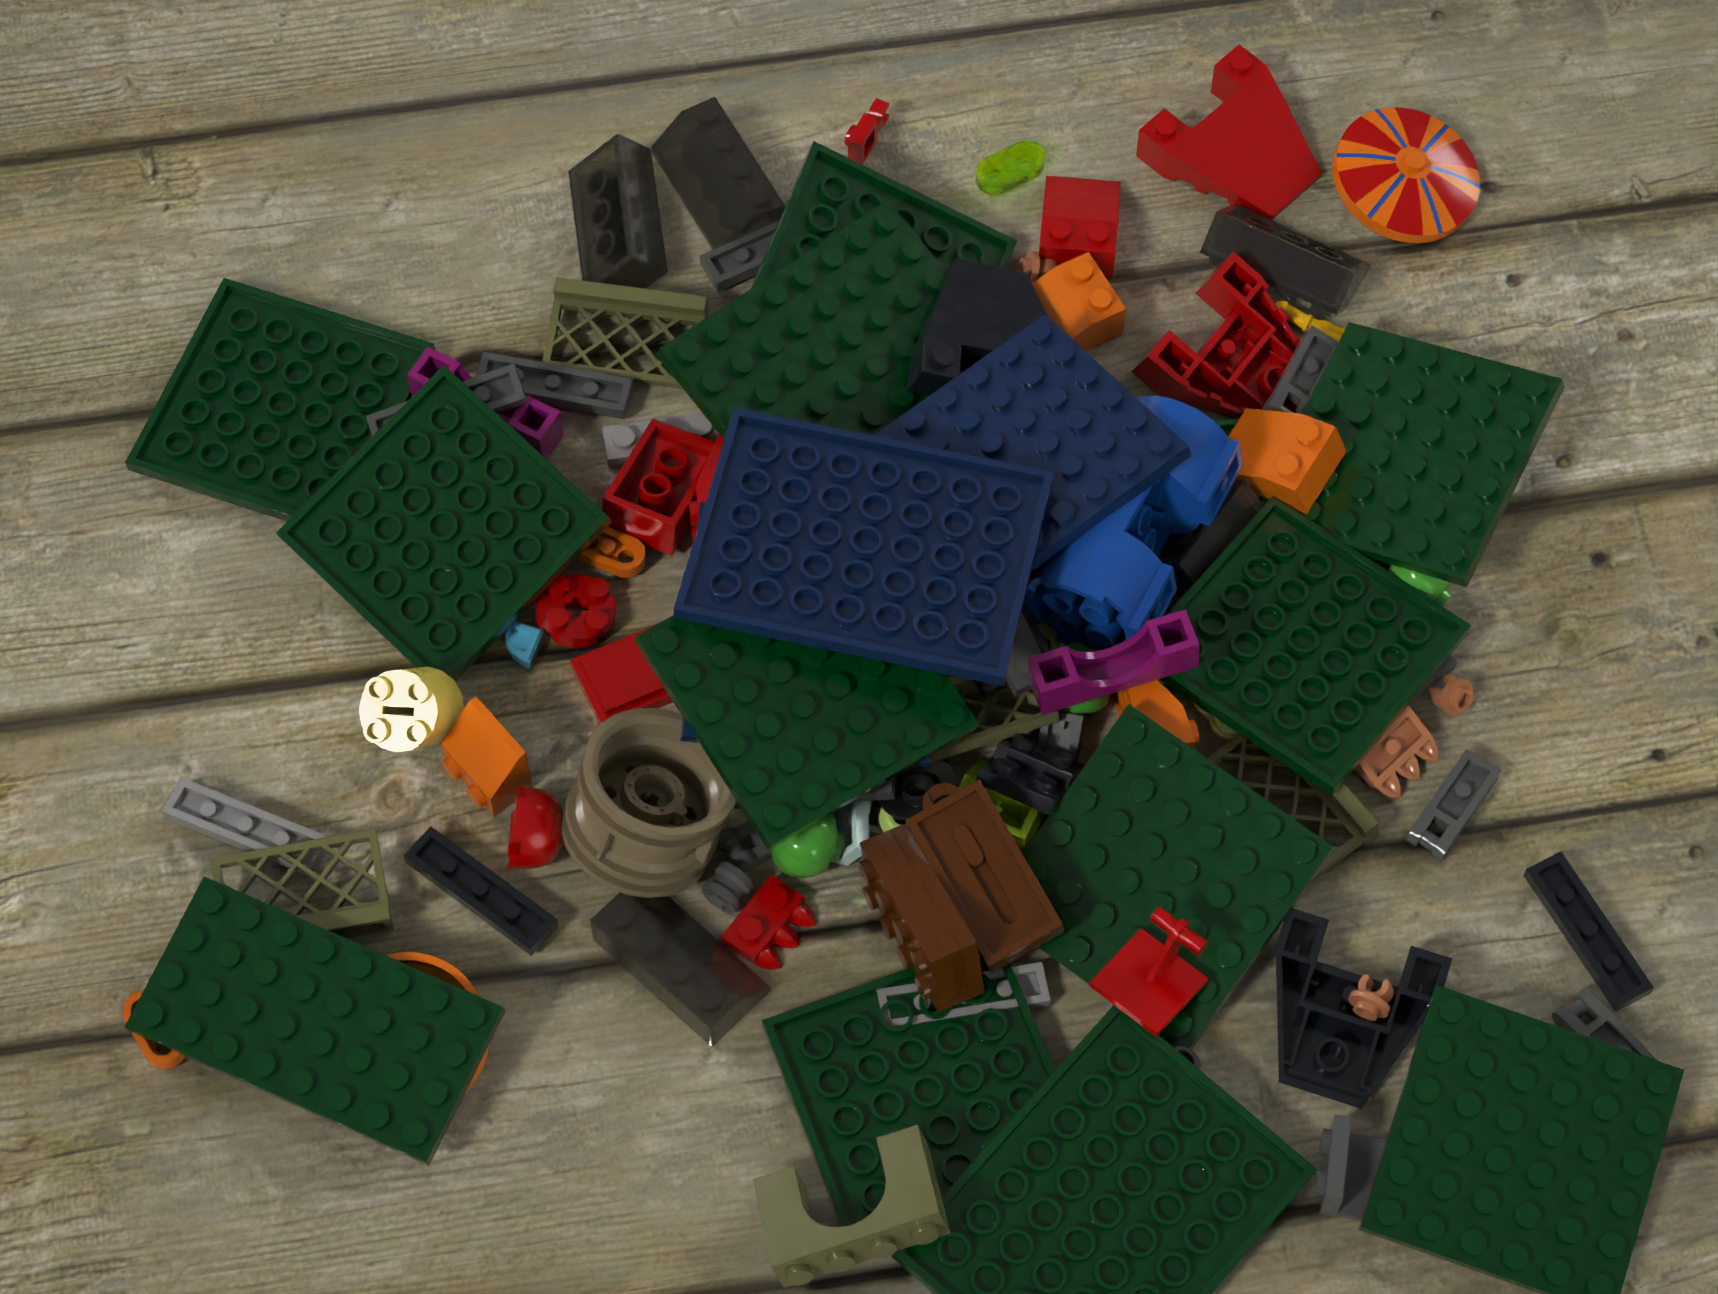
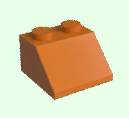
M476 696L469 700L441 741L444 756L441 764L453 780L456 781L460 778L468 787L466 792L469 798L479 809L485 806L495 817L516 802V800H513L516 786L533 787L527 753Z

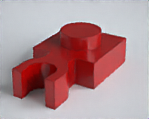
M876 98L868 114H863L857 126L854 124L850 126L844 144L848 146V158L863 165L878 141V132L889 119V114L885 113L889 108L888 102Z

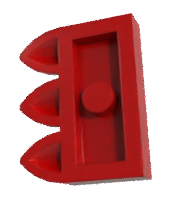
M771 874L722 934L721 939L723 944L754 965L768 970L781 969L780 955L772 944L783 948L799 947L797 934L789 923L801 927H812L816 925V919L811 908L805 903V896Z

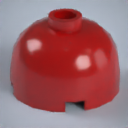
M516 786L513 800H516V808L511 812L507 856L510 858L507 868L537 869L550 864L557 857L561 844H565L561 833L562 805L555 796L545 790Z

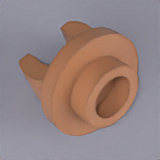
M1030 251L1025 258L1022 257L1020 259L1017 272L1027 273L1031 283H1034L1057 266V261L1052 259L1040 260L1038 252Z
M1446 674L1443 676L1446 685L1443 690H1438L1433 686L1428 688L1433 704L1440 706L1443 713L1454 717L1470 707L1473 701V685L1463 677Z
M1364 974L1358 983L1359 990L1351 991L1348 997L1349 1003L1353 1006L1354 1013L1371 1021L1387 1017L1390 1012L1388 1002L1394 994L1393 986L1389 980L1385 979L1378 991L1370 992L1374 983L1370 975Z

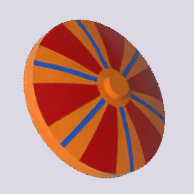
M1390 107L1368 112L1349 125L1339 140L1333 155V180L1343 204L1364 226L1392 240L1406 243H1428L1443 239L1454 233L1464 224L1478 200L1480 176L1471 150L1464 140L1447 124L1421 111Z

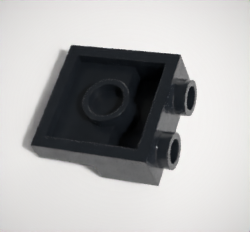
M1015 733L1014 736L1003 739L997 744L993 758L979 768L976 780L979 779L984 787L1050 815L1054 812L1058 802L1085 765L1075 761L1074 756L1060 749L1049 750L1038 745L1037 740L1022 733Z

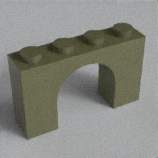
M918 1125L876 1138L886 1178L884 1195L870 1215L849 1226L829 1227L813 1220L807 1188L794 1166L753 1179L771 1268L784 1288L792 1285H804L813 1278L832 1272H844L856 1264L874 1258H886L893 1255L896 1251L917 1244H929L938 1237L951 1234L930 1149Z

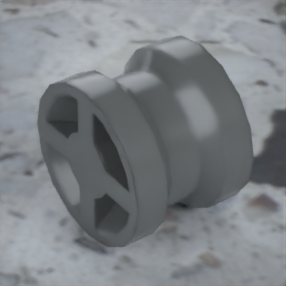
M721 862L715 869V878L707 881L702 886L701 892L716 908L725 913L734 914L739 908L740 898L743 895H748L754 888V884L742 870L730 863Z

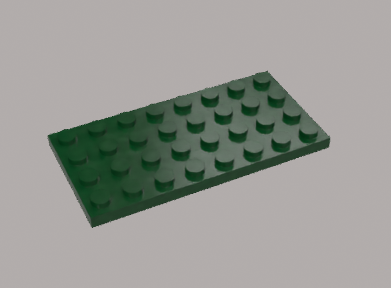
M204 876L131 1013L125 1028L129 1032L429 1166L499 1026L505 1009L496 1003Z

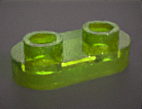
M1019 141L982 159L976 167L975 180L977 187L986 194L1000 195L1038 177L1043 172L1045 165V152L1043 148L1033 141ZM1022 163H1029V164H1031V165L1023 166V165H1021V164H1022Z

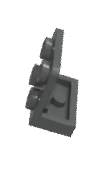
M1334 1115L1330 1129L1323 1128L1320 1138L1319 1154L1326 1155L1324 1170H1317L1314 1195L1321 1196L1319 1214L1362 1220L1386 1139L1350 1133L1352 1117Z

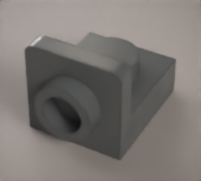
M1057 710L1059 712V721L1040 727L1037 744L1049 750L1060 749L1072 754L1074 760L1078 762L1084 726L1089 723V717Z

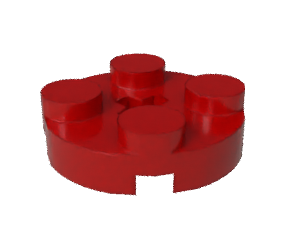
M579 574L559 575L537 598L535 617L539 628L543 632L544 627L552 635V641L565 647L586 648L597 644L598 638L606 633L608 635L615 623L616 602L614 596L609 591V584L604 579L598 577L592 578ZM578 606L584 610L581 611L580 616L572 615V610L567 608Z

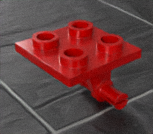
M1159 906L1153 912L1150 921L1169 934L1165 945L1141 928L1089 983V987L1155 1037L1163 1031L1209 979L1177 955L1181 944L1194 952L1196 956H1199L1205 950L1209 941L1189 928L1190 923L1184 918L1176 919L1164 910L1162 906Z

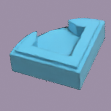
M514 621L504 631L507 650L518 664L531 670L545 637L544 629L542 632L540 628Z

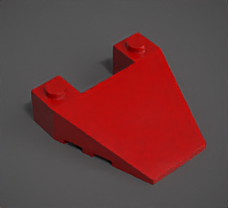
M1239 44L1214 65L1211 93L1223 101V103L1193 129L1189 128L1164 108L1139 129L1136 157L1163 178L1173 182L1176 179H1180L1195 185V190L1207 195L1210 191L1227 198L1228 204L1272 221L1321 177L1322 172L1268 66Z
M1233 251L1215 268L1195 293L1224 318L1197 352L1193 351L1169 330L1149 349L1131 372L1159 396L1175 399L1192 407L1232 419H1238L1246 408L1262 410L1302 337L1299 339L1296 337L1286 321L1289 318L1282 307L1278 308L1267 292L1269 286L1264 278ZM1285 399L1282 404L1291 411L1296 406L1288 399Z

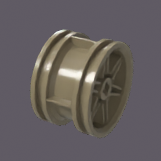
M656 708L630 709L614 714L600 723L589 737L578 767V776L572 783L562 810L561 833L565 847L575 863L592 879L609 889L626 895L645 898L669 896L684 891L696 883L709 867L720 838V832L727 824L736 803V799L700 743L680 741L682 715L679 713Z

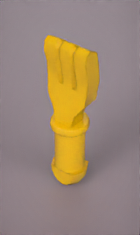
M1287 301L1275 303L1278 308L1282 307L1289 317L1287 321L1302 328L1304 332L1313 325L1339 342L1345 330L1326 320L1315 319L1312 314L1308 315L1289 305Z

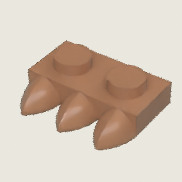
M1408 705L1355 770L1370 789H1377L1382 794L1391 798H1400L1401 787L1395 772L1406 779L1418 781L1420 779V770L1414 754L1425 761L1437 763L1439 758L1438 747L1431 733Z

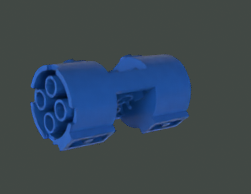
M1142 396L1137 398L1189 446L1191 457L1036 569L1027 586L1024 604L1037 625L1043 621L1058 633L1055 640L1061 644L1066 645L1077 642L1098 651L1107 649L1135 635L1146 621L1164 615L1177 590L1173 566L1162 563L1158 558L1170 534L1188 533L1196 529L1200 523L1211 526L1243 466L1239 441L1229 439L1212 419L1194 407L1162 396Z

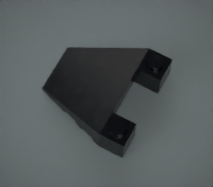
M955 258L937 294L933 308L923 325L918 341L909 356L907 391L930 396L960 374L961 360L978 362L1044 314L1047 315L1028 274Z
M1292 908L1284 920L1276 945L1279 1083L1361 1109L1422 1025L1433 988L1436 985L1444 987L1452 958L1411 946L1398 987L1393 986L1394 994L1388 1002L1390 1006L1388 1016L1377 1018L1375 1021L1366 1020L1354 1013L1353 1006L1348 1001L1351 991L1359 990L1358 983L1362 975L1317 961L1329 919ZM1372 979L1374 984L1370 992H1376L1381 988L1383 982Z

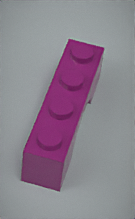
M430 347L426 348L407 374L411 397L443 365L461 381L472 377L460 362ZM527 395V404L504 411L498 415L545 459H548L564 436L561 412Z
M1186 609L1146 621L1135 635L1107 649L1094 652H1078L1068 646H1064L1027 658L1029 681L1041 714L1044 715L1199 667V642Z

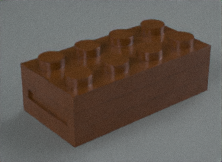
M978 779L960 790L955 785L945 782L932 786L923 797L922 806L924 810L905 821L977 941L978 951L990 973H994L1063 934L1065 931L1060 918L981 781ZM945 796H948V797H946V798L940 800L939 802L935 803L938 799H940V798H942V797H945Z
M906 823L860 842L863 860L858 861V867L867 884L862 887L864 897L871 910L878 908L882 916L879 919L889 940L895 938L899 944L897 952L905 969L913 968L917 976L914 977V980L923 1000L930 998L939 1013L985 993L977 941Z

